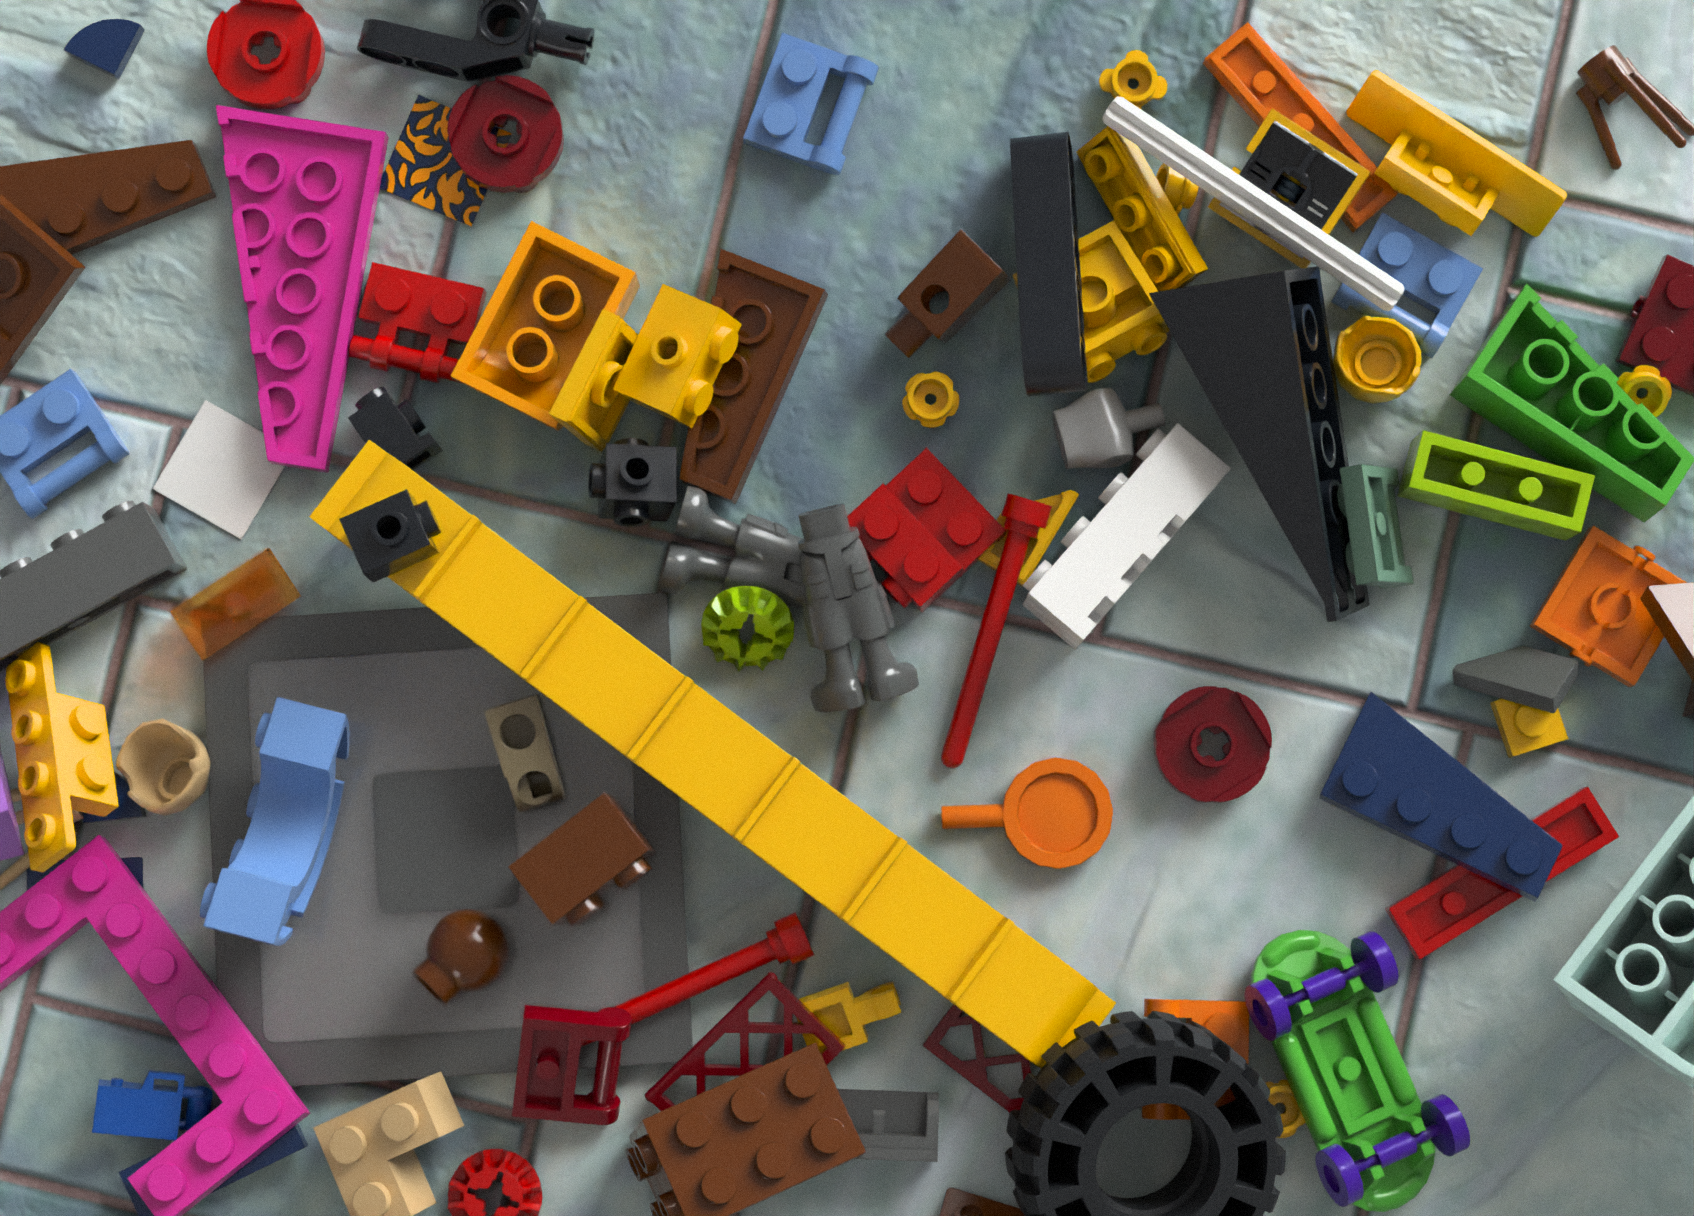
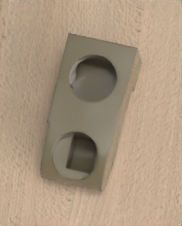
M539 693L486 709L484 714L504 778L507 777L518 811L521 813L565 799L563 782L546 726L545 714Z

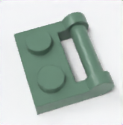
M1366 464L1340 468L1342 483L1338 487L1337 498L1340 510L1347 518L1350 541L1346 545V561L1350 572L1355 576L1356 585L1379 586V589H1387L1414 584L1412 566L1405 565L1394 489L1400 487L1398 469Z

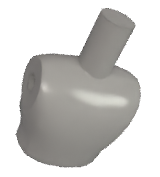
M1112 388L1090 391L1082 397L1075 399L1069 405L1052 411L1053 425L1066 469L1112 468L1125 464L1133 458L1132 433L1165 426V418L1160 403L1125 411L1118 395Z

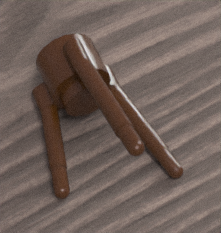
M1615 45L1598 53L1578 70L1577 74L1585 85L1576 94L1589 112L1603 151H1605L1612 169H1620L1622 163L1599 101L1602 99L1610 107L1629 95L1662 133L1678 148H1684L1687 141L1673 123L1680 127L1687 135H1694V124L1645 79L1629 58H1624Z

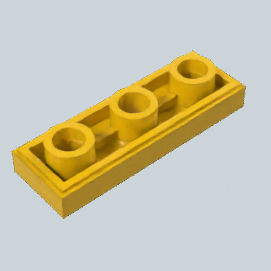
M1107 126L1076 151L1088 176L1092 179L1113 216L1115 223L1158 292L1183 288L1208 270L1139 146Z

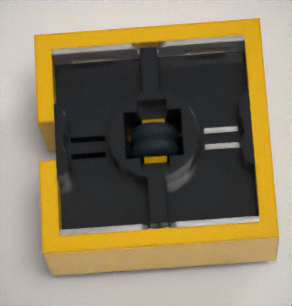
M1273 108L1246 147V150L1251 152L1252 155L1244 168L1240 170L1237 167H1233L1232 171L1328 235L1331 234L1371 173ZM1215 197L1208 205L1209 209L1300 268H1308L1311 264V261Z

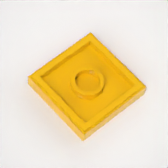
M602 309L549 412V415L585 445L600 452L603 451L606 443H609L630 402L629 399L613 390V387L638 337V334L620 316Z

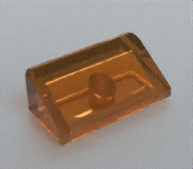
M267 547L167 610V613L203 661L301 597L271 549Z

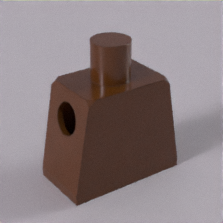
M960 229L898 296L897 299L908 310L885 335L908 358L932 335L946 343L1011 278ZM939 292H948V307L942 313L933 314L929 307L931 298Z

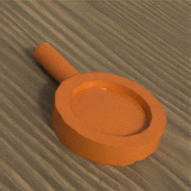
M1056 757L1034 762L1017 774L1004 794L1003 804L941 806L942 829L1004 827L1006 838L1020 856L1037 866L1054 869L1082 864L1097 853L1110 833L1113 816L1109 791L1098 775L1078 761Z

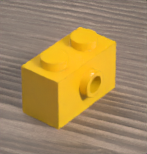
M662 284L613 390L635 404L689 428H693L697 417L702 415L711 403L713 384L723 363L731 359L737 348L738 331L742 324L721 308Z

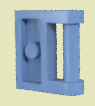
M782 33L743 137L744 144L829 174L839 175L846 159L842 151L867 85H873L879 67L862 57L847 56ZM830 73L845 78L821 145L806 143L808 132Z
M1382 212L1358 255L1403 284L1405 289L1402 295L1436 313L1431 324H1428L1396 305L1390 311H1384L1342 282L1331 302L1344 310L1351 306L1367 316L1395 319L1413 332L1421 353L1432 359L1444 341L1449 328L1483 268Z
M69 369L0 416V473L11 488L22 509L31 519L48 510L46 503L111 460L116 464L130 454L78 374L72 369ZM89 431L93 432L97 442L32 484L26 475L28 472Z

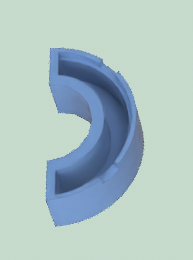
M277 697L272 714L265 712L262 715L255 737V746L260 748V783H256L253 786L246 811L247 817L252 818L245 839L239 838L235 842L228 868L221 869L217 884L210 882L205 889L200 906V917L205 918L204 927L274 946L285 944L292 936L293 928L286 927L285 924L290 915L302 918L309 905L329 850L339 813L345 782L335 779L336 759L347 760L349 756L350 733L346 714Z

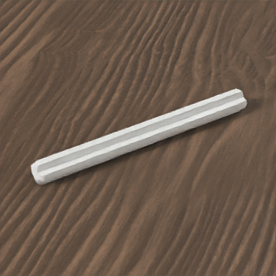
M1117 96L1106 109L1102 118L1104 124L1382 310L1390 311L1393 309L1404 293L1405 288L1403 284L1123 97Z

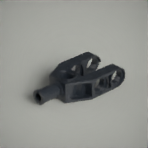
M484 0L477 13L476 34L470 41L387 21L367 19L363 23L357 50L370 58L382 62L471 82L531 68L533 57L536 58L538 53L587 65L591 56L587 52V48H593L595 32L593 28H582L546 19V14L543 12L539 0ZM507 17L520 20V26L513 35L508 37L493 35L495 25L500 20Z

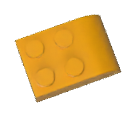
M531 221L459 358L451 377L559 431L563 426L549 415V412L602 309L624 319L640 288L636 272Z

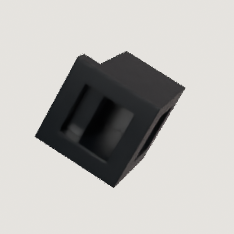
M384 386L378 387L363 396L355 404L358 411L348 417L365 444L368 440H371L411 470H415L443 451L430 433L421 438L419 437L418 433L424 430L426 426L409 401L405 399L397 405Z

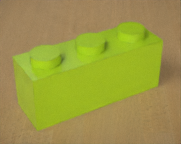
M1423 430L1410 442L1397 496L1566 541L1582 531L1595 475Z

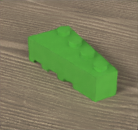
M1526 283L1507 305L1449 395L1555 465L1595 475L1593 490L1645 523L1667 505L1693 464L1694 457L1642 403L1637 405L1616 383L1619 378L1604 363L1599 366L1575 341L1578 336L1562 319L1557 322L1539 303L1541 297Z

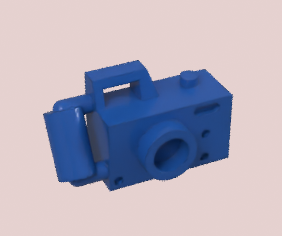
M149 1070L143 1083L125 1082L121 1078H111V1080L99 1079L92 1133L176 1140L178 1130H189L210 1113L213 1092L205 1086H184V1073ZM154 1079L178 1081V1086L154 1084ZM182 1098H188L185 1118H180Z

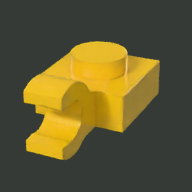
M893 981L869 989L855 998L849 982L799 998L845 1044L843 1050L868 1042L865 1024L901 1013L899 1006L901 1001ZM802 1034L807 1046L816 1042L820 1053L826 1048L814 1034Z

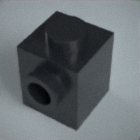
M407 489L339 519L362 573L372 582H376L439 553L432 537L442 532L433 510L427 500L417 504L416 499Z

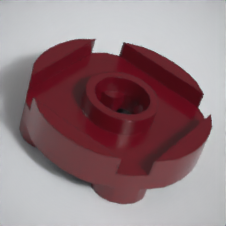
M503 75L497 76L494 81L485 82L480 86H477V84L473 85L458 98L448 120V138L454 160L469 180L490 191L501 193L513 191L517 193L529 192L536 187L538 182L552 172L562 154L564 134L559 112L548 93L542 87L523 77ZM508 121L517 123L515 131L521 137L516 144L509 143L506 148L498 147L497 138L491 134L493 127L504 128Z
M1217 686L1198 687L1176 698L1164 710L1153 733L1154 757L1165 781L1178 793L1201 803L1227 802L1239 798L1252 790L1265 773L1266 765L1270 759V748H1272L1271 729L1260 707L1244 694L1227 688H1218ZM1208 728L1213 735L1221 732L1226 735L1228 742L1222 746V752L1225 757L1221 760L1216 761L1211 755L1202 757L1199 754L1197 747L1202 743L1200 736L1202 730Z

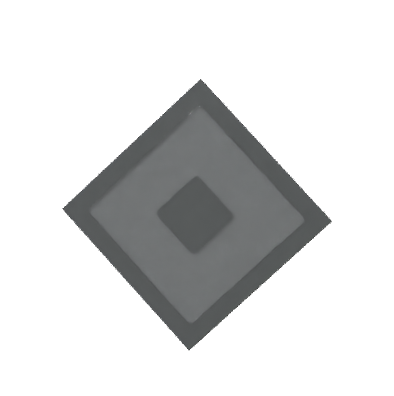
M667 593L584 597L590 605L671 665ZM422 607L202 621L207 751L211 762L208 785L213 883L217 884L221 869L228 868L235 842L239 838L245 839L252 818L247 817V804L253 786L256 783H260L261 775L260 748L255 746L256 732L262 715L265 712L272 714L276 698L280 697L347 715L349 722V756L347 760L336 759L335 779L345 782L336 825L319 880L303 917L290 915L285 924L286 927L293 928L292 936L285 944L274 946L215 930L217 988L290 1086L419 1079L440 1071L443 1077L517 1072L524 1005L598 1012L602 1008L615 1007L689 973L679 797L431 609ZM539 693L545 714L546 726L563 782L565 799L520 813L514 802L507 777L504 778L484 711L500 704ZM606 792L614 796L656 851L654 855L646 860L653 869L626 890L623 888L619 889L615 884L599 896L605 906L578 927L576 925L572 927L568 921L563 925H552L508 866ZM466 909L484 912L501 925L507 936L509 944L507 965L495 982L479 991L468 993L460 991L444 1006L420 984L412 971L427 958L426 946L428 937L443 917L452 912ZM690 999L631 1025L630 1035L622 1044L620 1066L678 1062L693 1047ZM599 1041L580 1048L578 1069L595 1068Z

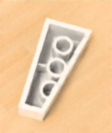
M1178 423L1167 435L1159 428L1153 433L1136 454L1144 461L1130 478L1120 472L1098 498L1105 504L1103 509L1091 522L1082 516L1061 540V543L1068 549L1054 565H1051L1045 559L1023 584V587L1029 591L1023 606L1074 650L1077 649L1231 469Z

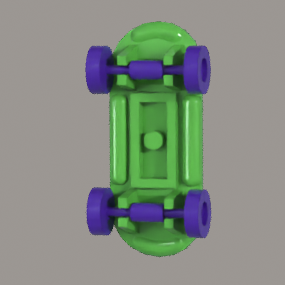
M1297 930L1279 935L1267 943L1256 957L1251 973V985H1248L1244 992L1249 1015L1261 1035L1272 1043L1318 1150L1315 1156L1316 1168L1329 1196L1341 1207L1352 1204L1365 1211L1386 1212L1402 1207L1415 1198L1427 1183L1434 1165L1435 1146L1441 1153L1449 1157L1469 1147L1470 1134L1461 1111L1448 1096L1439 1094L1424 1101L1422 1104L1420 1102L1398 1047L1373 992L1380 993L1391 988L1398 982L1397 964L1384 939L1376 932L1369 931L1353 938L1349 949L1336 938L1322 932Z

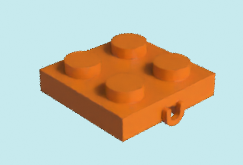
M1593 525L1587 529L1529 626L1569 650V656L1584 661L1585 666L1590 667L1592 664L1624 685L1632 687L1637 683L1664 638L1640 597L1647 586L1687 582L1654 563L1653 561L1656 557L1647 549L1640 546H1634L1631 549ZM1638 554L1645 556L1647 560L1641 558Z

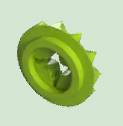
M755 586L732 587L712 598L703 612L701 620L703 646H709L714 652L717 663L722 660L735 665L738 672L745 666H758L763 671L769 662L775 659L783 660L787 648L793 642L794 619L785 602L774 593ZM748 614L753 615L752 623L755 624L754 629L756 633L752 635L751 641H748L746 644L742 643L740 631L737 629L742 628L743 622H747Z

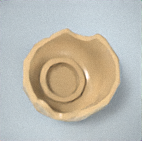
M161 718L143 722L125 738L117 756L116 767L128 782L130 791L127 792L128 797L140 807L163 816L181 812L192 805L207 788L211 764L210 757L204 743L194 733Z

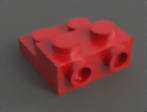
M927 447L886 486L882 483L847 516L849 526L857 527L860 535L858 537L865 547L869 561H873L886 574L887 578L881 582L883 588L902 608L905 609L912 602L922 613L968 571L993 544L999 542L1006 535V530Z

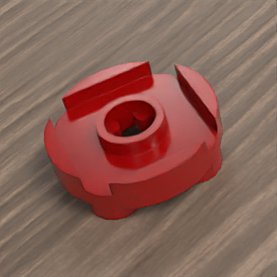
M239 0L240 3L232 6L226 13L222 11L214 20L208 34L207 58L213 73L224 91L233 96L238 102L257 109H277L288 104H298L304 101L310 95L312 86L318 81L325 61L324 40L313 17L295 0ZM265 37L274 38V45L276 48L281 49L279 56L272 58L269 64H261L259 57L251 54L253 46H262Z

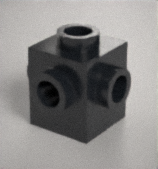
M637 438L620 439L614 444L606 443L599 463H591L589 470V498H598V518L614 519L615 524L625 527L643 526L649 521L667 522L677 502L676 447L649 446L647 441Z

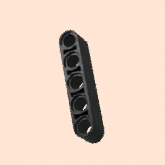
M1067 131L1011 138L1010 156L1021 353L1026 393L1028 397L1086 391L1088 389L1075 174L1070 134Z

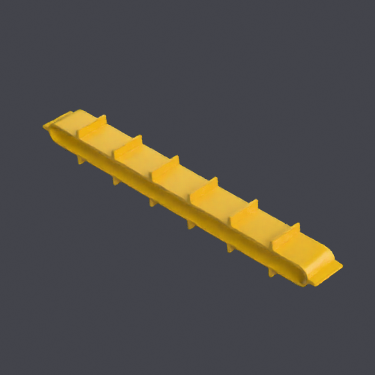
M368 440L309 516V518L352 550L339 520L340 518L406 489L416 499L417 504L427 500L442 532L432 537L439 553L387 576L389 579L1040 1069L1046 1063L1041 1056L1055 1042L1061 1047L1065 1046L1076 1038L1074 1029L1092 1020L1100 1026L1115 1006V1001L1017 927L1013 921L1001 915L911 847L907 841L895 835L801 764V761L789 755L696 685L691 678L683 675L590 605L581 595L578 596L484 525L476 516L468 513L371 440Z

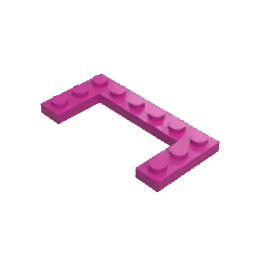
M98 835L0 911V992L89 922L223 1102L127 1178L154 1216H182L311 1113L108 840Z

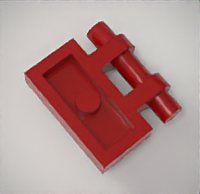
M372 262L358 318L362 322L379 325V330L375 339L353 335L349 347V357L369 361L370 368L386 372L390 370V367L420 373L421 380L439 383L441 379L458 382L451 377L459 359L447 356L450 343L467 345L480 320L487 292L482 287ZM400 331L430 337L428 347L425 351L397 345Z

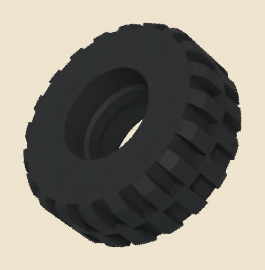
M1133 1011L1115 1013L1110 1017L1111 1024L1101 1027L1092 1020L1074 1029L1076 1038L1065 1046L1061 1047L1055 1042L1041 1056L1046 1063L1038 1074L1034 1076L1028 1073L1018 1090L1019 1094L1024 1098L1020 1110L1014 1109L1010 1111L1006 1132L1013 1140V1147H1010L1005 1152L1007 1173L1015 1182L1013 1195L1025 1216H1263L1265 1211L1268 1213L1273 1212L1280 1191L1274 1187L1275 1176L1284 1173L1286 1150L1276 1142V1137H1280L1284 1131L1279 1110L1268 1101L1270 1090L1261 1076L1246 1063L1242 1056L1202 1025L1193 1021L1183 1023L1173 1014L1152 1011L1148 1015V1019H1141ZM1230 1087L1236 1100L1217 1108L1214 1104ZM1157 1103L1174 1104L1185 1110L1191 1119V1146L1184 1165L1168 1184L1153 1193L1134 1198L1111 1196L1101 1189L1096 1178L1098 1152L1104 1137L1120 1118L1139 1107Z

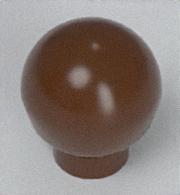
M471 909L452 912L443 917L429 935L426 946L427 958L412 973L436 1000L446 1006L460 991L468 993L482 990L501 976L509 957L507 936L501 925L484 912Z

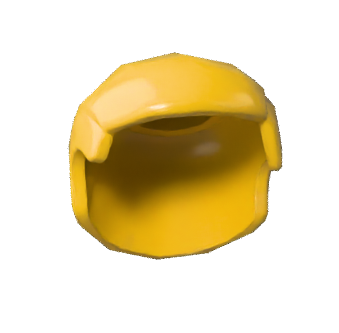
M1363 316L1344 331L1341 330L1336 339L1333 355L1335 374L1340 386L1356 400L1370 404L1386 403L1399 398L1416 382L1420 374L1421 350L1413 332L1395 319Z

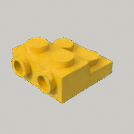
M1114 220L1079 239L1088 383L1097 382L1107 377L1116 366L1115 360L1133 350L1138 355L1154 352L1165 343L1167 339L1166 333L1170 331L1149 293L1158 292L1157 288ZM1016 272V273L1013 274L1012 276H1013L1015 285H1016V287H1017V289H1018L1017 272Z

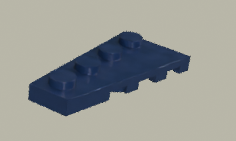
M1370 692L1319 799L1534 902L1538 899L1563 846L1372 692Z

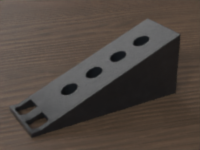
M1319 267L1285 270L1149 293L1325 605L1327 622L1338 621L1369 606L1367 586L1356 585L1355 576L1350 572L1346 561V545L1350 541L1347 518L1342 514L1338 504L1337 491L1342 483L1340 468L1348 467L1349 463Z

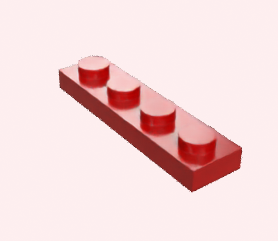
M1589 787L1579 789L1531 819L1563 845L1546 882L1619 838V835ZM1455 865L1388 906L1385 910L1415 959H1422L1518 900L1522 895L1459 865Z

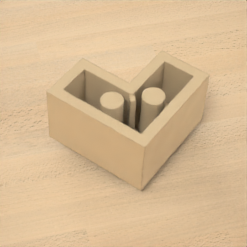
M440 1071L315 1126L313 1129L350 1216H413L437 1203L414 1148L464 1126V1123Z

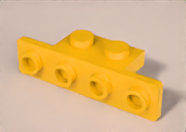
M1378 70L1371 72L1346 111L1349 118L1392 145L1374 174L1388 182L1398 193L1410 196L1436 213L1443 222L1461 229L1470 236L1479 227L1489 209H1492L1530 235L1538 237L1567 197L1566 191Z
M37 642L7 666L5 686L9 695L12 719L11 734L15 743L19 775L18 789L22 799L25 823L24 839L28 847L30 869L43 873L76 847L72 810L105 817L119 807L105 706L56 693L50 646Z

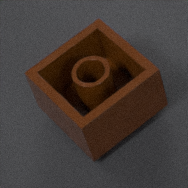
M604 792L509 865L508 868L552 925H563L568 921L572 927L574 925L578 927L605 906L599 896L616 884L619 889L623 888L626 890L651 871L653 868L646 860L654 855L656 851L614 796Z

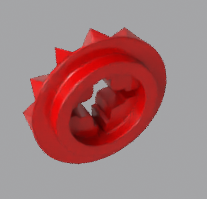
M505 1149L479 1151L464 1160L452 1176L448 1184L447 1209L452 1216H486V1201L479 1198L478 1194L470 1192L471 1188L475 1190L490 1188L494 1180L498 1179L499 1172H502V1193L511 1197L510 1200L518 1202L519 1206L512 1204L509 1206L501 1205L491 1216H538L542 1205L540 1179L532 1165L515 1152Z

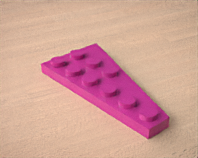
M216 105L218 124L221 127L225 153L223 155L225 172L229 180L233 208L232 221L244 302L247 304L251 331L249 332L251 351L255 359L259 386L258 399L267 461L276 465L329 473L349 362V347L354 334L389 137L384 131Z

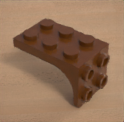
M1 194L0 385L86 268Z
M816 1042L641 1120L629 1136L632 1146L625 1149L629 1165L639 1182L647 1179L656 1201L650 1203L652 1216H732L866 1153Z

